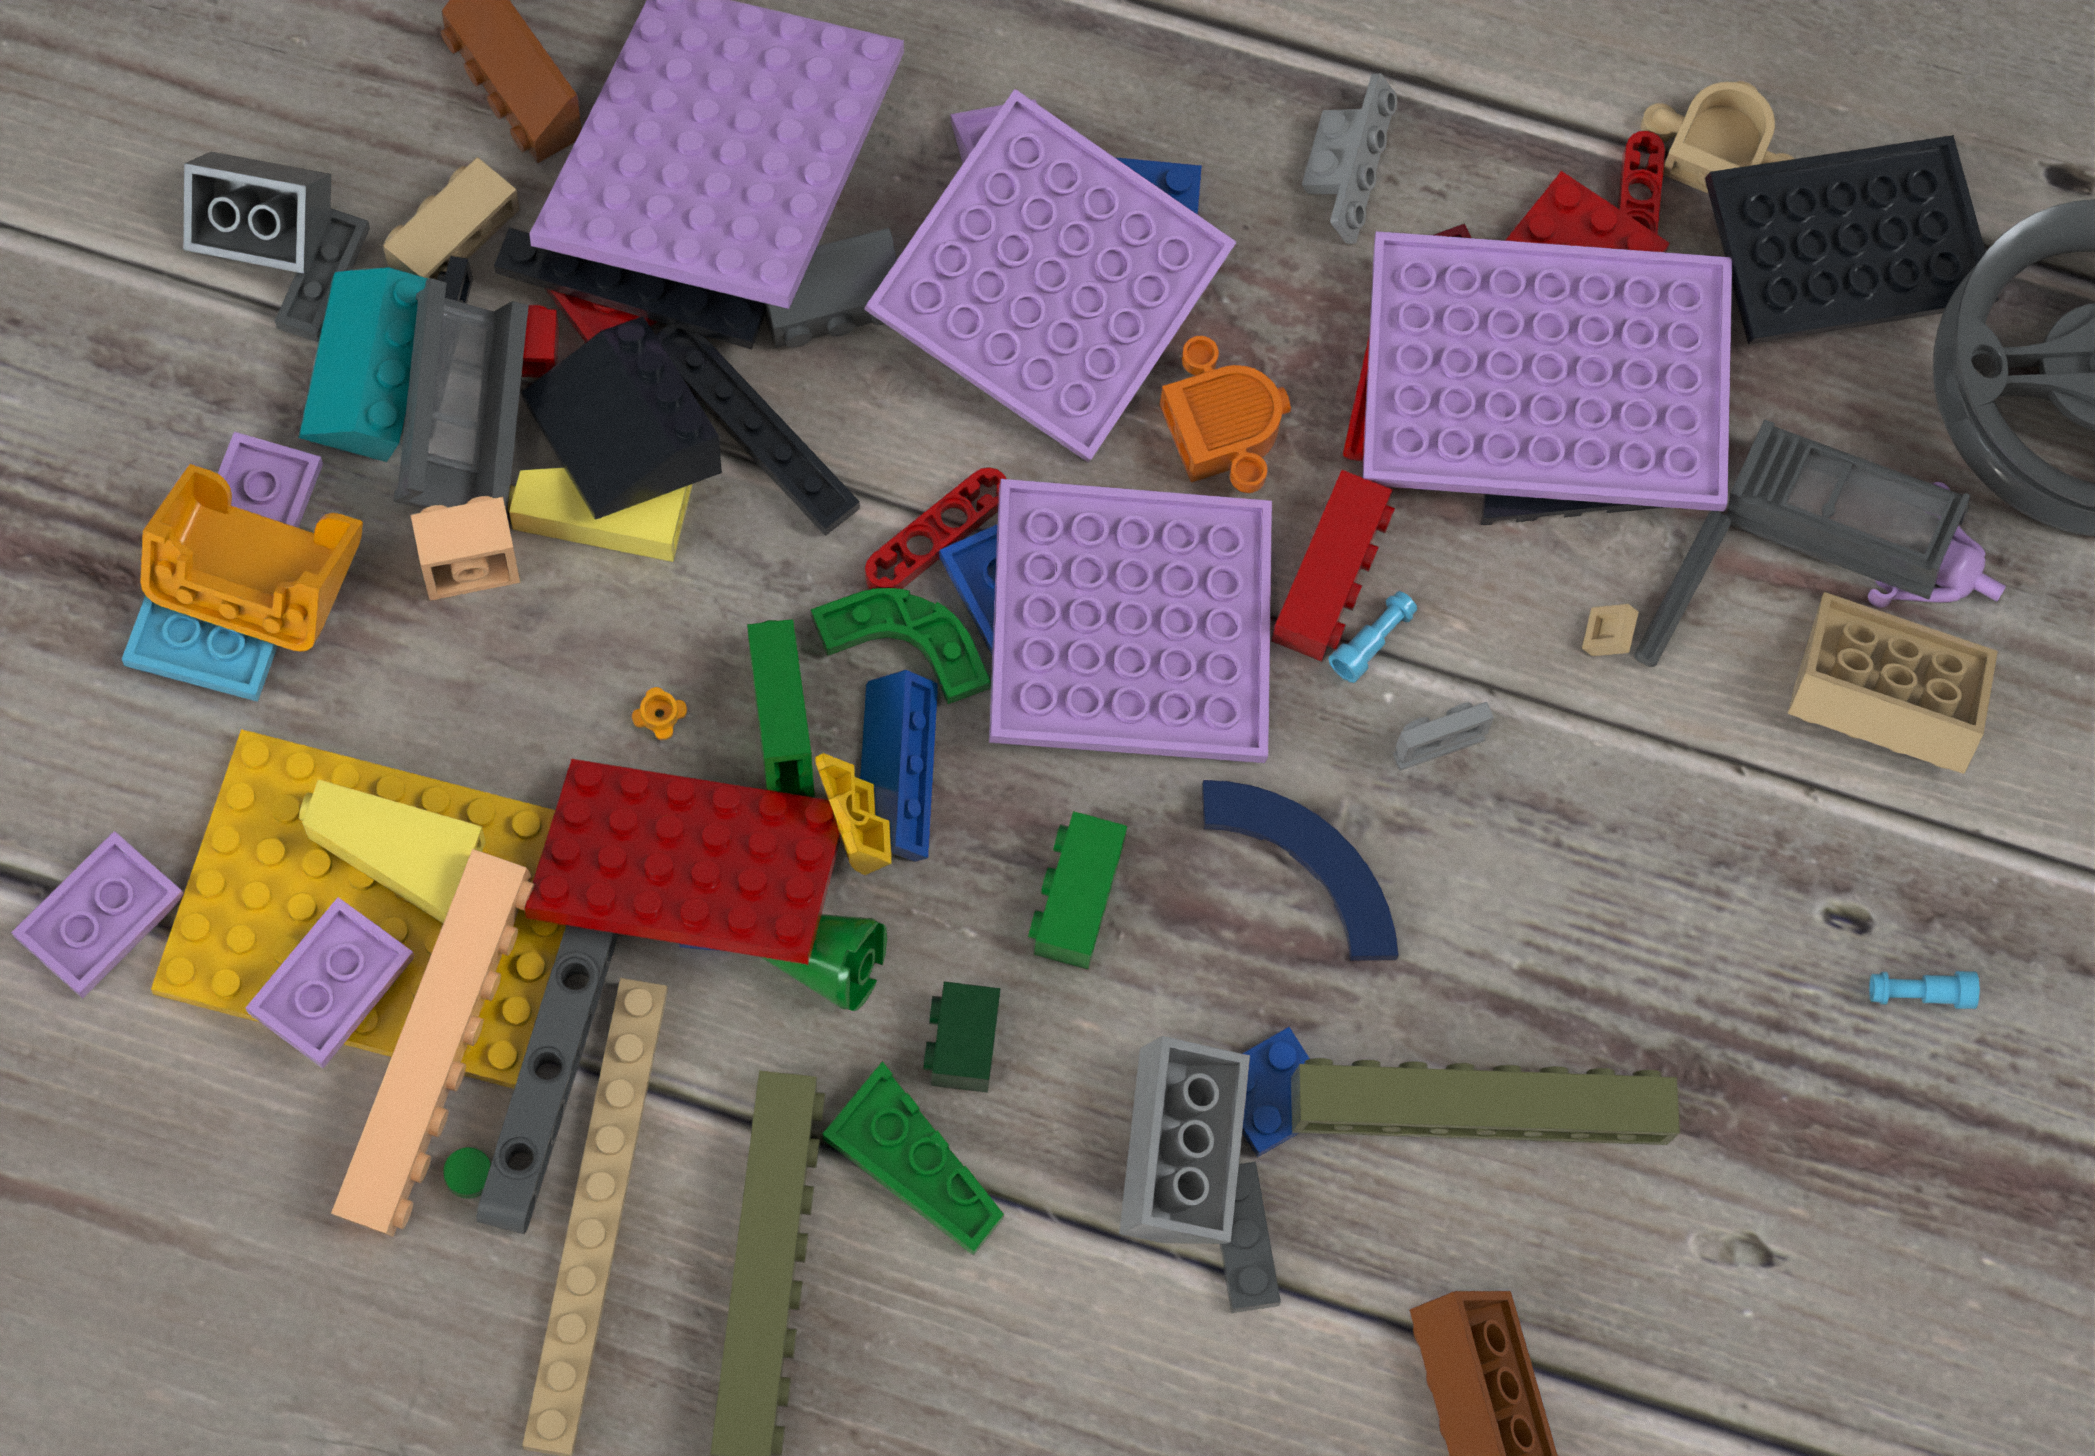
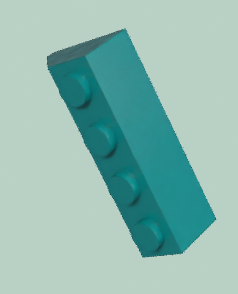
M390 267L338 271L333 274L298 438L380 461H388L400 443L406 414L418 307L416 293L425 288L428 278Z

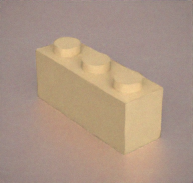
M478 157L467 167L461 166L452 174L448 185L436 196L431 195L421 203L417 214L408 223L399 225L390 232L383 245L387 265L393 269L437 280L440 271H447L450 256L470 258L520 210L516 188Z

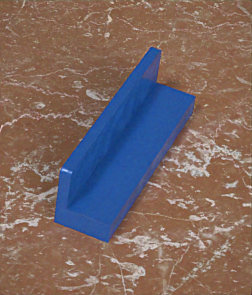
M903 670L870 680L866 684L860 779L874 784L875 815L889 820L891 853L916 862L927 859L929 854L938 683L908 670Z

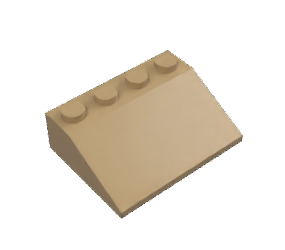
M1824 592L1796 678L1788 714L1799 717L1809 723H1816L1837 730L1852 738H1860L1889 748L1896 753L1907 754L1933 763L1940 768L1965 774L1984 734L1998 651Z

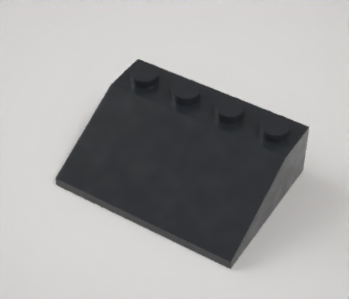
M644 316L600 331L522 391L524 402L595 520L722 473L719 435Z

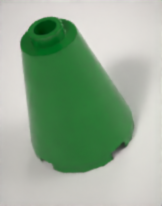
M821 914L809 965L761 958L841 1009L858 1011L866 1003L877 983L876 979L870 978L874 963L883 965L888 940L887 928L884 924L879 923L873 918Z

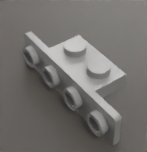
M1381 73L1371 74L1362 109L1322 111L1302 181V186L1308 194H1337L1330 222L1346 244L1356 243L1360 228L1365 223V209L1370 191L1376 184V170L1380 155L1386 148L1387 130L1391 116L1397 108L1396 93Z

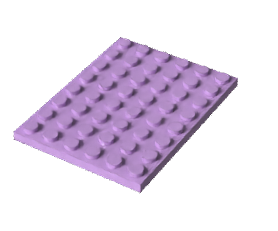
M647 0L529 233L531 246L789 309L904 54V40L732 0Z
M1376 231L1373 252L1362 478L1385 487L1725 511L1728 500L1731 257Z

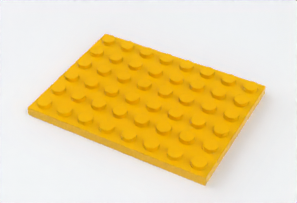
M241 729L158 966L151 991L156 996L259 1022L248 1014L246 1006L337 897H339L412 950L415 956L344 1043V1045L392 1057L443 923L309 839L302 823L303 820L299 819L301 804L306 793L313 794L319 779L482 826L486 841L482 852L526 867L532 875L531 883H533L555 810ZM519 909L513 927L518 928L514 947L508 956L502 954L496 972L501 974L497 991L491 1001L484 1000L478 1016L484 1020L481 1033L474 1046L467 1044L461 1063L466 1064L464 1076L512 1089L515 1088L566 927L563 924L526 919L525 911Z

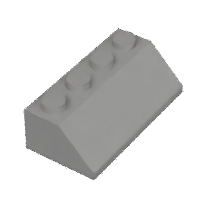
M1161 1036L1140 1048L1119 1234L1160 1243L1228 1244L1231 1242L1250 1055Z

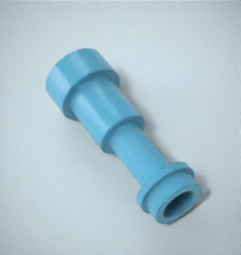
M1397 591L1393 596H1389L1386 599V606L1388 608L1371 626L1365 625L1348 644L1342 643L1329 656L1328 660L1331 667L1340 677L1348 682L1355 683L1368 670V662L1385 645L1384 638L1400 621L1410 622L1412 620L1413 614L1417 611V605L1407 594Z
M1956 971L1954 976L1923 975L1921 980L1889 979L1887 972L1871 974L1870 1000L1871 1002H1880L1881 1005H1886L1889 998H1921L1923 1003L1954 1004L1956 1009H1976L1979 1002L1980 986L1976 971Z

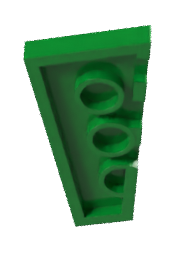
M883 1061L822 1134L824 1141L973 1256L1004 1218L1000 1208L969 1169L962 1165L949 1148L946 1140L920 1112L919 1106L908 1092L905 1093Z

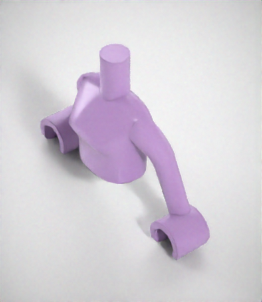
M1942 482L1932 483L1933 485L1950 490L1949 487ZM1923 511V512H1924L1925 514H1927V515L1936 516V515H1933V514H1930V513H1927V512ZM1958 525L1940 566L1936 584L1941 588H1934L1929 600L1877 580V585L1884 588L1888 594H1882L1878 590L1872 589L1868 593V600L1873 606L1878 608L1888 606L1892 600L1949 603L1965 598L1975 589L1997 602L2006 586L1983 574L1986 561L1984 558L1985 551Z

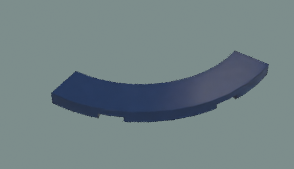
M1203 780L1204 829L1241 833L1262 841L1265 839L1289 852V855L1304 866L1317 881L1320 880L1332 897L1346 934L1350 961L1397 960L1399 953L1396 931L1382 889L1369 866L1338 830L1316 813L1275 792L1230 781Z

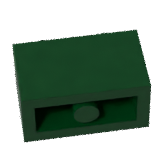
M944 981L942 997L932 996L929 1024L938 1025L936 1042H926L923 1070L932 1071L931 1086L988 1093L1001 988Z

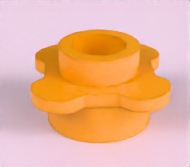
M653 687L646 692L640 708L633 711L632 721L638 728L646 727L653 731L657 739L667 740L673 736V727L678 719L686 716L687 706L684 701L675 700L671 694L663 691V689ZM661 710L664 712V715L657 717L655 715L656 711Z

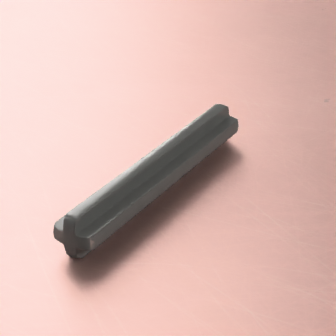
M1719 511L1709 512L1634 654L1638 662L1644 663L1648 667L1657 665L1731 525V519L1727 515Z

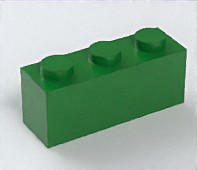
M1075 811L1072 813L1069 826L1060 824L1053 851L1061 853L1056 869L1047 868L1041 889V894L1048 896L1044 912L1035 910L1028 934L1029 938L1036 939L1034 955L1089 969L1125 842L1126 825Z

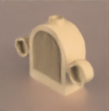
M1744 81L1720 82L1704 88L1694 97L1685 116L1677 114L1667 104H1653L1646 109L1641 121V131L1653 132L1663 142L1671 137L1675 138L1664 164L1663 175L1708 193L1704 178L1712 171L1794 159L1788 154H1775L1767 151L1775 129L1774 114L1769 103L1752 84Z

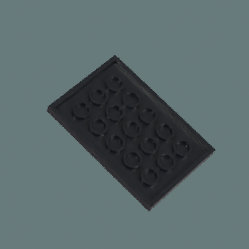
M1954 135L1712 171L1704 178L1725 257H1731L1732 285L1748 345L1941 314L1944 312L1954 291L1986 252Z

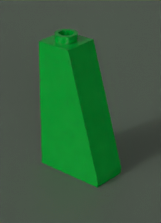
M793 619L781 621L767 620L762 623L747 624L766 790L815 798L812 752Z

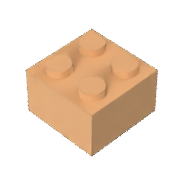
M480 496L469 500L464 505L448 508L443 505H434L423 509L418 514L411 515L420 565L430 601L520 583L503 497L493 499L490 496Z

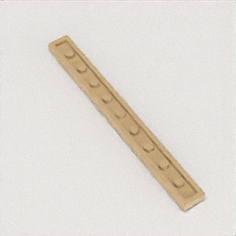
M620 978L524 1435L522 1445L524 1450L557 1456H573L668 994L666 985Z

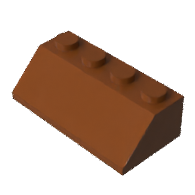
M449 0L442 9L445 28L440 31L441 36L448 49L453 54L459 51L466 61L463 65L472 83L476 87L482 84L489 94L487 101L498 119L505 117L512 126L510 133L517 147L522 152L529 150L536 162L540 163L575 143L582 130L578 96L511 1Z
M1453 1291L1409 1309L1414 1325V1338L1420 1347L1427 1372V1385L1433 1394L1440 1419V1432L1446 1441L1450 1456H1558L1511 1291Z

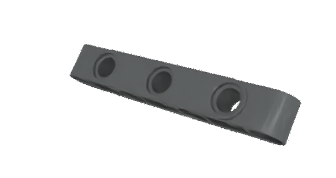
M569 925L565 927L482 1191L476 1222L524 1235L527 1232L615 950L618 933ZM574 974H582L589 979L587 985L579 990H571L565 987L564 983L567 978ZM548 1062L556 1063L562 1068L559 1075L550 1080L539 1078L536 1075L539 1067ZM523 1152L532 1155L533 1162L527 1169L516 1171L509 1168L508 1162L515 1154Z

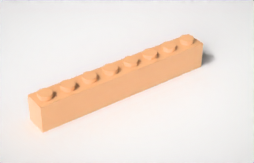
M472 849L331 1214L394 1237L397 1228L404 1229L413 1208V1201L408 1200L414 1182L421 1183L428 1171L431 1156L426 1154L429 1143L432 1136L439 1137L444 1129L449 1110L443 1108L449 1091L456 1092L463 1080L466 1064L461 1063L467 1044L474 1046L479 1038L484 1021L478 1017L484 1000L491 1001L497 991L501 974L496 972L502 954L508 956L514 947L518 934V928L513 927L519 909L525 911L526 902L535 886L534 883L530 882L532 875L526 867Z

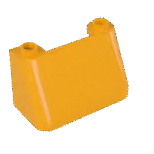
M189 464L143 529L140 578L142 591L147 598L161 607L293 651L309 650L321 634L360 544L363 521L343 514L328 513L319 519L314 533L231 506L232 493L227 481L218 473Z

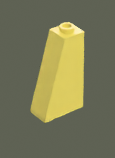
M564 468L520 470L516 486L510 485L507 512L510 513L513 530L673 562L693 484L595 520Z
M319 779L313 794L306 793L299 812V819L303 820L302 823L309 839L441 923L445 921L472 849L482 852L486 842L482 826Z

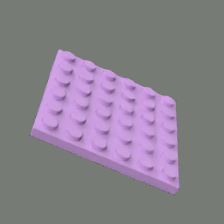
M1014 89L875 291L864 310L1089 463L1236 244V241Z
M1001 479L998 498L989 743L1265 763L1268 758L1272 501Z

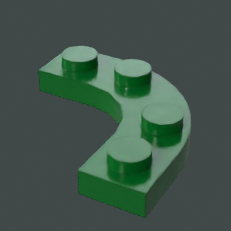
M876 588L854 593L810 609L812 621L827 656L870 640L893 638L906 641L923 653L932 667L947 704L991 688V681L969 632L962 622L939 602H936V604L924 598L910 594L909 590Z

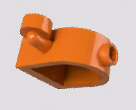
M1194 336L1184 344L1181 360L1185 370L1195 376L1162 386L1160 408L1191 483L1230 470V481L1238 491L1243 493L1256 492L1263 487L1267 476V464L1262 457L1271 450L1276 441L1282 415L1291 412L1289 397L1284 387L1277 388L1269 377L1254 368L1230 365L1215 369L1219 355L1216 343L1206 336Z

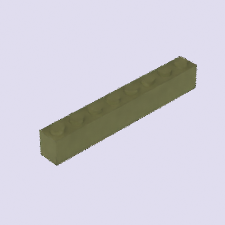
M1313 1058L1306 1060L1304 1064H1299L1291 1076L1292 1133L1668 1145L1680 1133L1677 1077H1662L1661 1072L1657 1070H1640L1634 1072L1633 1076L1615 1075V1071L1609 1068L1590 1069L1586 1071V1074L1568 1073L1567 1068L1559 1066L1545 1067L1540 1069L1539 1072H1522L1521 1067L1517 1065H1500L1494 1067L1493 1071L1475 1070V1066L1468 1063L1450 1064L1446 1066V1069H1429L1426 1063L1418 1061L1404 1062L1399 1064V1067H1381L1379 1061L1358 1060L1354 1061L1352 1066L1333 1065L1331 1059Z
M759 1070L711 1456H782L785 1426L776 1425L778 1407H788L791 1377H782L784 1358H794L797 1329L788 1328L790 1310H800L803 1281L794 1280L796 1262L805 1263L808 1233H800L802 1214L811 1215L814 1186L806 1185L808 1167L817 1168L820 1139H812L811 1136L813 1121L822 1122L825 1105V1093L817 1092L816 1076Z

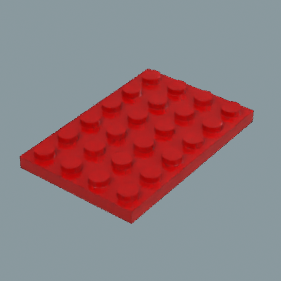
M571 759L533 879L535 886L525 905L526 919L809 965L841 835L830 802L826 799Z

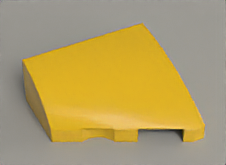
M825 753L816 756V766L833 810L851 867L857 872L867 875L892 864L889 820L875 815L874 784L855 777L853 764Z

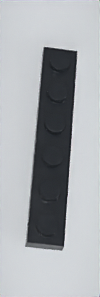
M511 227L507 231L494 264L495 274L636 316H644V318L751 350L766 313V303L531 246L529 233Z
M667 325L656 334V337L694 397L825 536L860 509V501L703 335Z

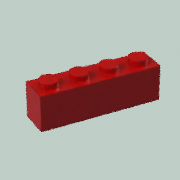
M1341 470L1276 621L1271 642L1321 662L1328 647L1334 650L1337 649L1346 624L1339 622L1344 608L1353 611L1363 586L1355 583L1361 569L1367 572L1370 571L1379 549L1378 546L1372 544L1376 532L1386 533L1394 514L1395 508L1388 506L1392 489Z

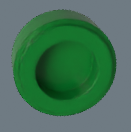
M466 1147L456 1150L447 1158L444 1164L443 1175L447 1187L453 1194L465 1199L476 1198L482 1195L491 1166L487 1155L479 1149Z

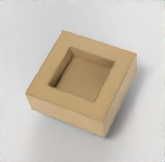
M1629 604L1591 608L1582 649L1591 656L1629 653L1639 612Z

